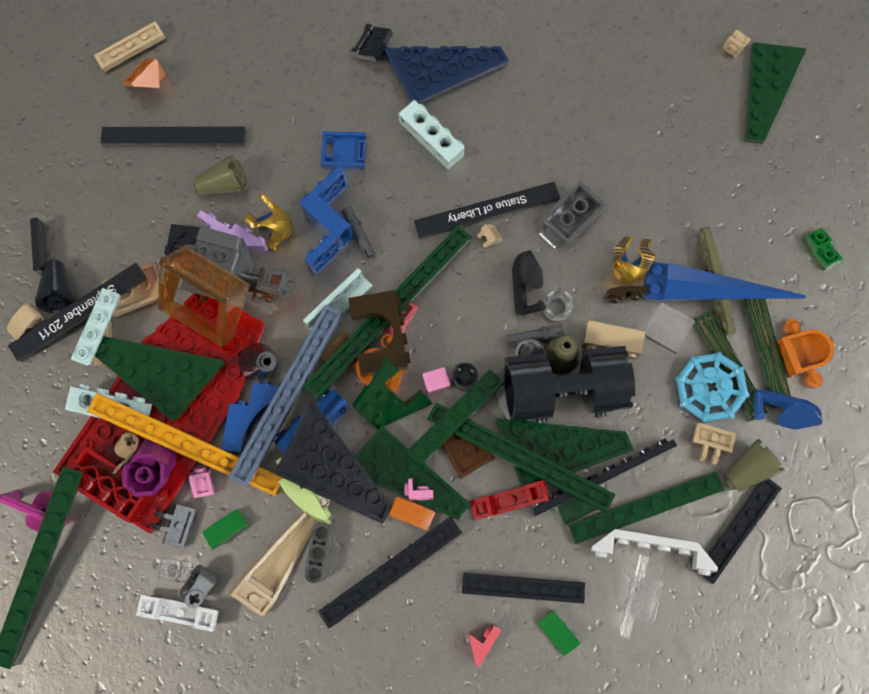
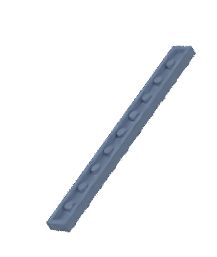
M324 306L228 478L248 488L301 393L303 385L307 382L342 319V312L330 306Z

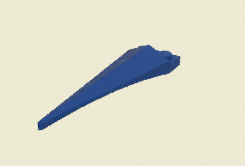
M653 262L646 274L645 287H647V292L643 299L667 302L724 299H804L807 296L672 263Z

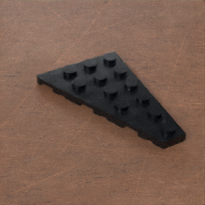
M310 402L274 474L383 524L392 507L316 404Z

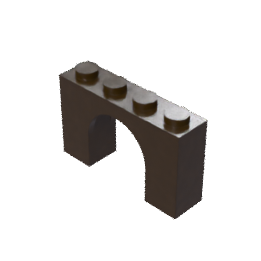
M395 290L348 298L353 321L374 317L382 318L393 328V338L386 348L377 352L357 355L360 375L362 377L372 376L376 370L379 371L383 365L382 361L386 357L398 367L399 371L407 370V364H410L411 360L409 352H405L404 345H407L408 342L406 333H402L401 326L405 325L403 314L399 315L398 307H401L400 296H396Z

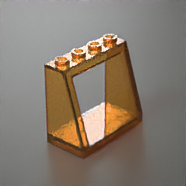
M184 246L160 258L158 309L191 328L199 335L209 339L214 344L223 347L233 340L250 284ZM180 278L219 301L217 326L174 301Z

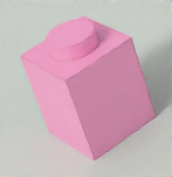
M445 367L422 374L428 396L450 389V383H453L450 371L446 372Z

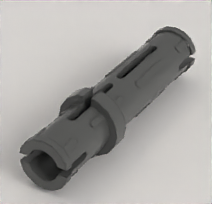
M352 206L345 207L341 213L351 225L353 235L365 259L373 258L376 252L361 226V221L357 219Z
M563 324L548 328L543 326L538 330L506 335L508 347L515 346L524 339L544 340L546 342L551 338L565 336Z

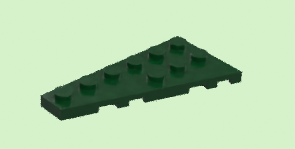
M753 42L750 54L744 142L764 143L807 48Z
M383 426L355 455V458L373 482L382 488L409 499V496H405V484H408V479L412 478L413 490H417V487L427 486L429 490H433V500H414L415 502L457 520L471 505L425 463L420 467L406 453L408 448Z

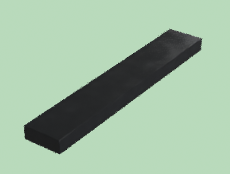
M770 479L756 485L707 553L718 567V571L711 573V576H700L711 584L716 582L782 489Z
M463 573L462 594L584 604L585 582Z

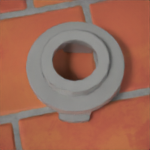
M549 291L543 299L546 305V309L542 310L544 315L556 322L566 320L573 311L572 295L568 291ZM554 301H559L563 304L564 309L559 314L553 313L550 309V304Z

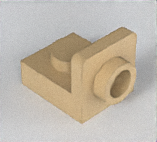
M736 30L732 36L727 38L722 48L737 58L750 43L751 39L739 30Z

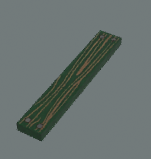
M744 299L767 391L791 396L766 299Z
M712 311L694 318L693 322L711 354L718 351L722 352V355L742 367ZM720 363L719 368L721 370H723L727 374L733 372L731 369ZM744 370L747 390L750 396L746 398L741 408L750 422L755 420L754 393L756 389ZM735 376L731 378L733 390H739L737 377ZM763 403L764 413L767 414L769 412Z

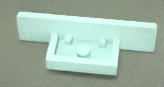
M102 288L71 360L87 366L91 365L119 302L120 294Z

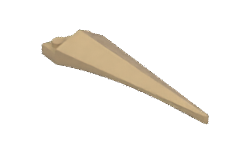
M321 496L322 499L319 500L321 506L326 505L327 507L331 500ZM303 512L242 574L241 579L229 592L230 595L263 618L276 601L298 557L310 538L313 527L319 521Z

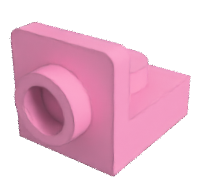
M199 465L190 472L188 477L194 498L215 493L210 474L212 471L211 467Z
M412 478L408 479V484H405V496H409V501L433 500V490H429V487L422 486L417 487V490H413Z

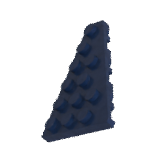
M386 46L384 49V53L410 102L415 100L418 104L424 103L509 63L501 46H480V48H467V46H440V48L401 46V48H388Z

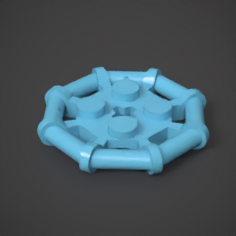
M719 351L713 354L691 356L678 377H675L680 407H684L700 418L703 423L727 418L733 419L743 402L750 396L747 390L744 367H740ZM714 361L713 367L702 369L700 363ZM720 363L731 369L733 372L727 374L726 372L721 370L719 368ZM695 368L698 371L692 380L687 379L692 369ZM735 376L737 377L739 390H733L731 378ZM707 383H715L717 390L709 392ZM685 385L691 386L692 397L687 398ZM731 395L738 396L730 407L726 404ZM696 400L705 407L704 410H700L691 402ZM721 406L723 411L710 413V407Z

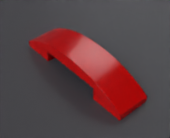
M545 480L498 494L471 500L470 504L474 519L479 520L550 500Z

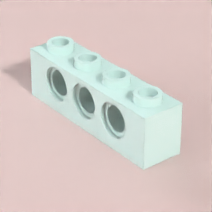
M413 100L398 113L399 122L448 170L464 156L463 143L459 139L456 140L448 128H443L439 124L438 119L427 112L423 104H418ZM435 132V133H437V134H435V135H430L429 133ZM443 144H448L449 146H448V147H442L441 145H443Z
M79 384V387L70 386L65 410L98 417L87 412L90 406V398L92 397L93 399L96 393H100L126 406L128 405V407L148 416L150 415L152 404L146 403L145 398L133 396V399H129L127 394L115 392V395L109 394L107 389L97 388V390H91L90 385Z

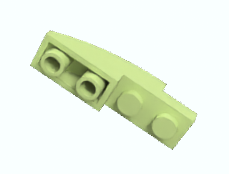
M279 458L278 460H276V463H277V464H279L281 458ZM284 478L278 481L286 494L302 511L319 522L327 525L331 524L328 517L332 515L326 505L321 506L319 500L322 498L320 495Z

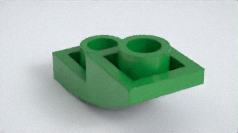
M822 227L805 236L811 251L824 270L842 262L843 258L832 246V238Z
M236 509L202 532V536L210 549L213 550L229 541L231 536L246 529L248 524L240 511Z

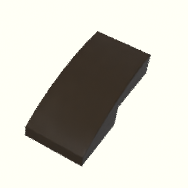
M619 286L606 291L603 299H607L608 302L614 304L622 303L626 297L633 301H639L646 295L647 287Z

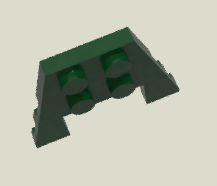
M388 357L384 358L382 361L383 365L379 371L376 370L372 375L373 379L369 385H365L352 404L353 408L376 429L432 404L431 399L421 389L404 402L385 384V382L399 372L398 367Z

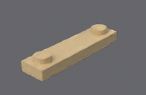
M155 21L100 51L94 57L102 70L106 72L166 37Z

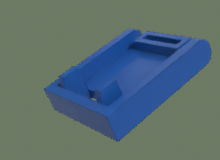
M323 131L321 168L336 169L340 165L344 169H364L366 133ZM327 144H334L333 159L332 155H326Z

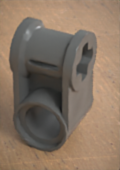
M197 565L180 589V596L185 601V604L190 608L198 607L210 589L215 585L218 575L202 565Z

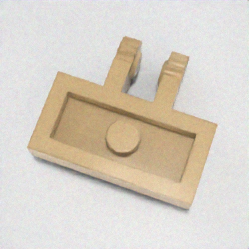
M696 423L692 443L702 445L699 460L704 462L707 457L708 448H713L711 464L716 465L721 451L733 452L736 433Z

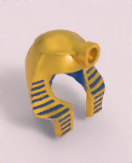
M260 193L259 197L272 212L263 214L258 218L249 212L246 215L245 221L252 228L264 226L271 229L272 232L268 237L269 242L267 245L276 251L278 249L277 246L290 236L293 224L287 213L270 200L265 193Z
M624 236L616 245L612 268L614 276L620 282L631 285L642 280L647 274L655 258V254L650 250L651 239H642L637 249L641 256L634 263L629 262L626 257V249L633 238Z

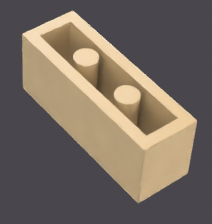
M588 320L585 325L581 347L597 349L626 346L627 359H636L642 354L646 331Z

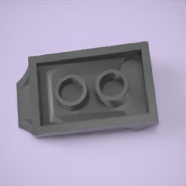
M579 181L541 218L539 235L554 249L568 245L595 218L599 217L607 205Z

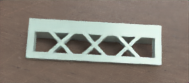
M357 268L303 322L312 330L325 305L342 312L344 316L350 310L348 298L366 295L373 288V285L363 277L362 271Z

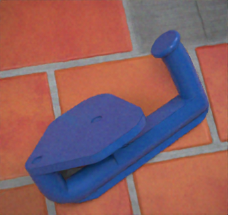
M758 389L754 393V418L756 420L766 417L763 403L785 408L777 418V423L782 427L802 429L822 424L821 410L808 400Z

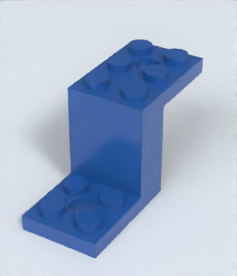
M340 165L336 169L330 170L327 177L323 181H319L315 185L314 190L304 195L299 203L305 218L325 235L320 240L319 245L315 249H311L304 259L309 271L314 276L354 239L351 225L329 206L349 185L345 169Z

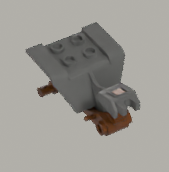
M200 226L193 253L186 257L183 265L185 275L180 290L201 295L199 302H204L205 304L208 297L222 302L243 300L245 293L252 295V302L258 296L263 301L272 303L277 295L285 297L286 293L292 294L293 288L288 287L286 284L288 282L295 283L296 277L284 270L261 267L259 275L251 274L254 264L243 238Z

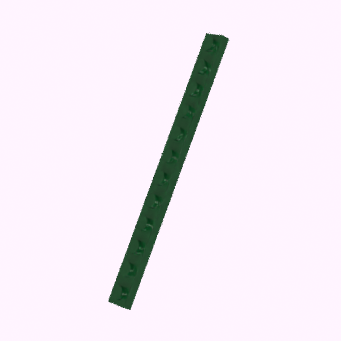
M457 225L395 290V295H399L401 307H398L399 315L472 240V236ZM368 318L303 385L304 389L319 400L358 359L357 355L365 352L390 324L382 318Z

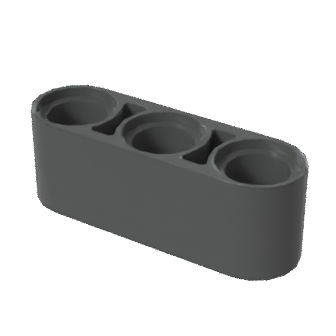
M323 523L315 525L311 534L305 568V578L310 583H319L326 575L333 534L331 527ZM321 527H325L327 530V535L323 539L318 537V530ZM318 547L322 548L324 552L323 557L320 559L314 556V551ZM313 568H317L320 571V576L316 580L310 575Z

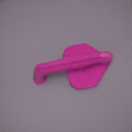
M13 490L1 494L0 503L27 514L25 518L26 525L38 532L52 493L48 491L38 493L31 505L20 500V493ZM69 517L67 518L65 525L69 523Z

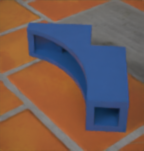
M267 381L253 383L249 406L247 402L243 401L229 404L221 449L230 453H243L254 425L266 412L281 383H278V386L271 385V382Z

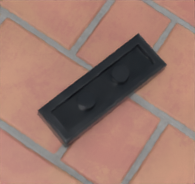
M36 217L30 220L33 271L41 276L44 264L48 262L45 223Z

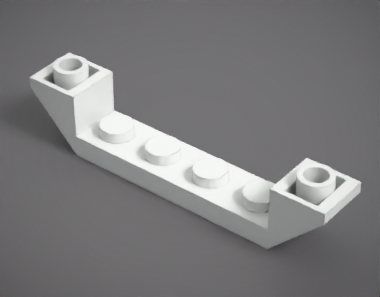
M615 529L590 549V552L595 553V557L607 558V555L613 554L614 540H617V544L629 545V542L636 543L637 547L650 549V546L658 547V551L670 552L671 549L678 550V554L691 556V553H693L692 570H698V574L711 576V573L718 571L716 564L700 544L696 542Z

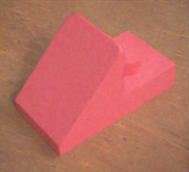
M494 624L491 628L488 626L482 635V638H484L483 642L468 633L475 664L478 667L482 664L501 632V629Z

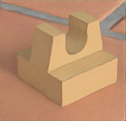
M490 224L484 225L477 235L479 239L487 238V241L483 244L484 248H489L495 244L498 245L503 241L495 226Z

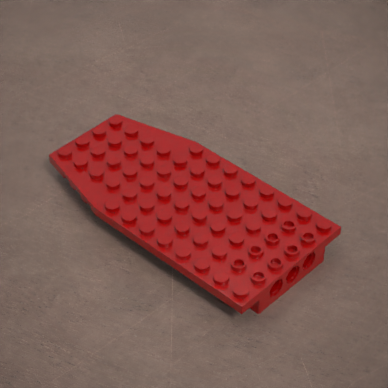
M194 293L184 302L180 309L175 310L170 315L171 317L155 328L156 331L143 339L141 344L222 360L226 365L176 422H173L153 404L149 416L211 444L227 419L229 404H236V401H239L247 377L239 369V357L245 347L253 343H260L266 325L229 302H222L208 297L206 304L204 302L201 303L199 302L201 295ZM119 376L109 389V394L115 395V392L127 394L129 399H133V396L144 398ZM91 416L53 470V473L59 476L63 466L83 471L84 475L78 492L127 523H133L149 534H152L155 529L150 528L151 524H159L162 519L155 515L156 511L167 512L189 478L190 472L197 466L198 461L176 452V466L170 473L167 483L155 496L135 497L122 485L123 468L116 474L113 473L117 466L125 460V458L115 453L114 447L123 434L133 432L102 418ZM133 433L138 437V448L142 444V442L147 438H144L136 433Z

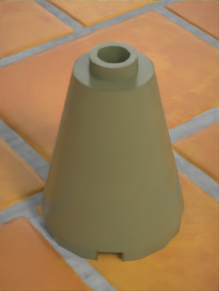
M232 155L195 178L193 183L195 191L200 195L246 191L248 185L247 183L244 184L243 180L246 178V174L238 159L234 160L235 156Z
M572 337L553 338L544 346L552 373L565 375L571 373L578 366L580 351Z
M760 439L754 441L725 475L727 477L725 482L732 491L735 489L738 492L785 471L784 468H779L782 464L767 446L763 448L760 445L762 443Z

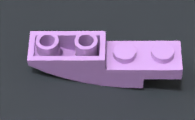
M201 210L198 213V219L210 229L243 238L249 252H267L269 250L266 245L267 241L259 235H252L251 230L244 225L240 227L234 224L231 227L224 221L222 223L217 221L218 218L210 212L206 214Z

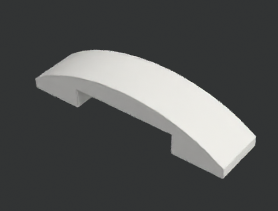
M141 594L136 616L160 619L214 632L219 610L200 605L196 608H190L182 601Z

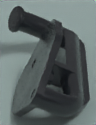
M532 251L522 252L516 256L512 267L515 312L519 316L533 314L546 309V305L542 300L527 306L526 286L535 289L542 288L543 273Z

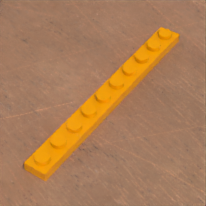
M96 393L87 412L229 476L240 458L100 393ZM259 467L250 485L275 496L280 486L278 481L283 478L275 475L274 472Z

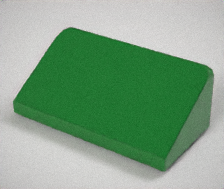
M551 610L537 622L563 656L581 644L554 610Z

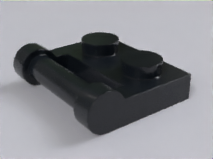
M367 23L358 43L350 51L351 56L357 59L377 62L391 39L393 32L391 29L375 27ZM372 35V36L370 37L368 43L366 44L364 50L361 51L362 48L364 47L366 41L368 40L369 36Z
M171 224L168 242L164 250L165 256L187 257L189 254L192 255L193 250L175 248V245L195 247L200 227Z

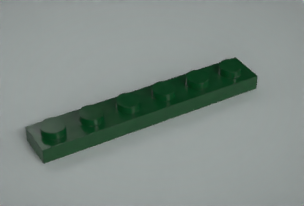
M489 369L406 453L421 467L504 385V381Z

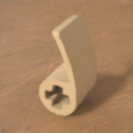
M28 303L19 308L6 329L17 340L22 337L27 328L39 326L44 321V317L33 304Z
M133 433L123 434L114 447L115 453L125 458L113 471L114 474L124 467L137 449L139 440Z

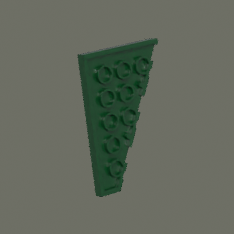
M103 336L95 354L97 359L173 422L180 418L226 365L222 360L106 336Z
M501 418L495 419L501 436L573 473L634 450L626 431H610L607 429H591L588 427L553 425L521 420L511 421ZM513 466L521 487L542 481Z

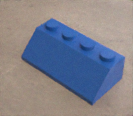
M334 388L331 391L327 390L321 397V400L316 403V406L331 426L351 409ZM303 415L301 417L297 416L292 420V425L287 430L283 429L277 434L274 442L283 454Z

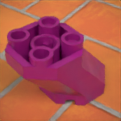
M145 439L136 449L129 463L123 467L122 485L135 497L155 496L167 483L170 473L176 466V451Z

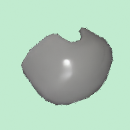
M524 339L517 344L515 349L516 356L546 353L543 345L535 339Z

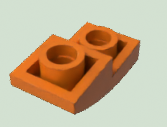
M395 497L388 516L403 523H409L424 531H429L435 512L408 500Z

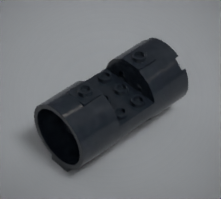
M626 346L582 350L580 374L554 377L547 359V353L505 357L504 390L511 421L536 419V423L548 422V418H553L555 397H566L572 394L582 395L588 413H594L595 417L607 416L606 412L631 409L633 407L631 397L635 396V376L632 363H628L626 360L628 357Z

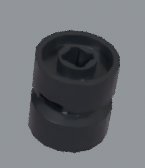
M461 363L454 368L452 381L458 391L467 392L477 382L478 372L472 364Z

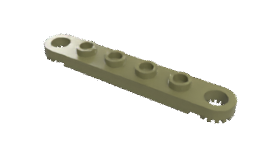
M710 227L700 228L701 257L706 263V272L723 275L716 245L712 241V231ZM715 300V312L719 315L725 336L735 334L736 325H734L735 321L731 316L733 312L730 300Z

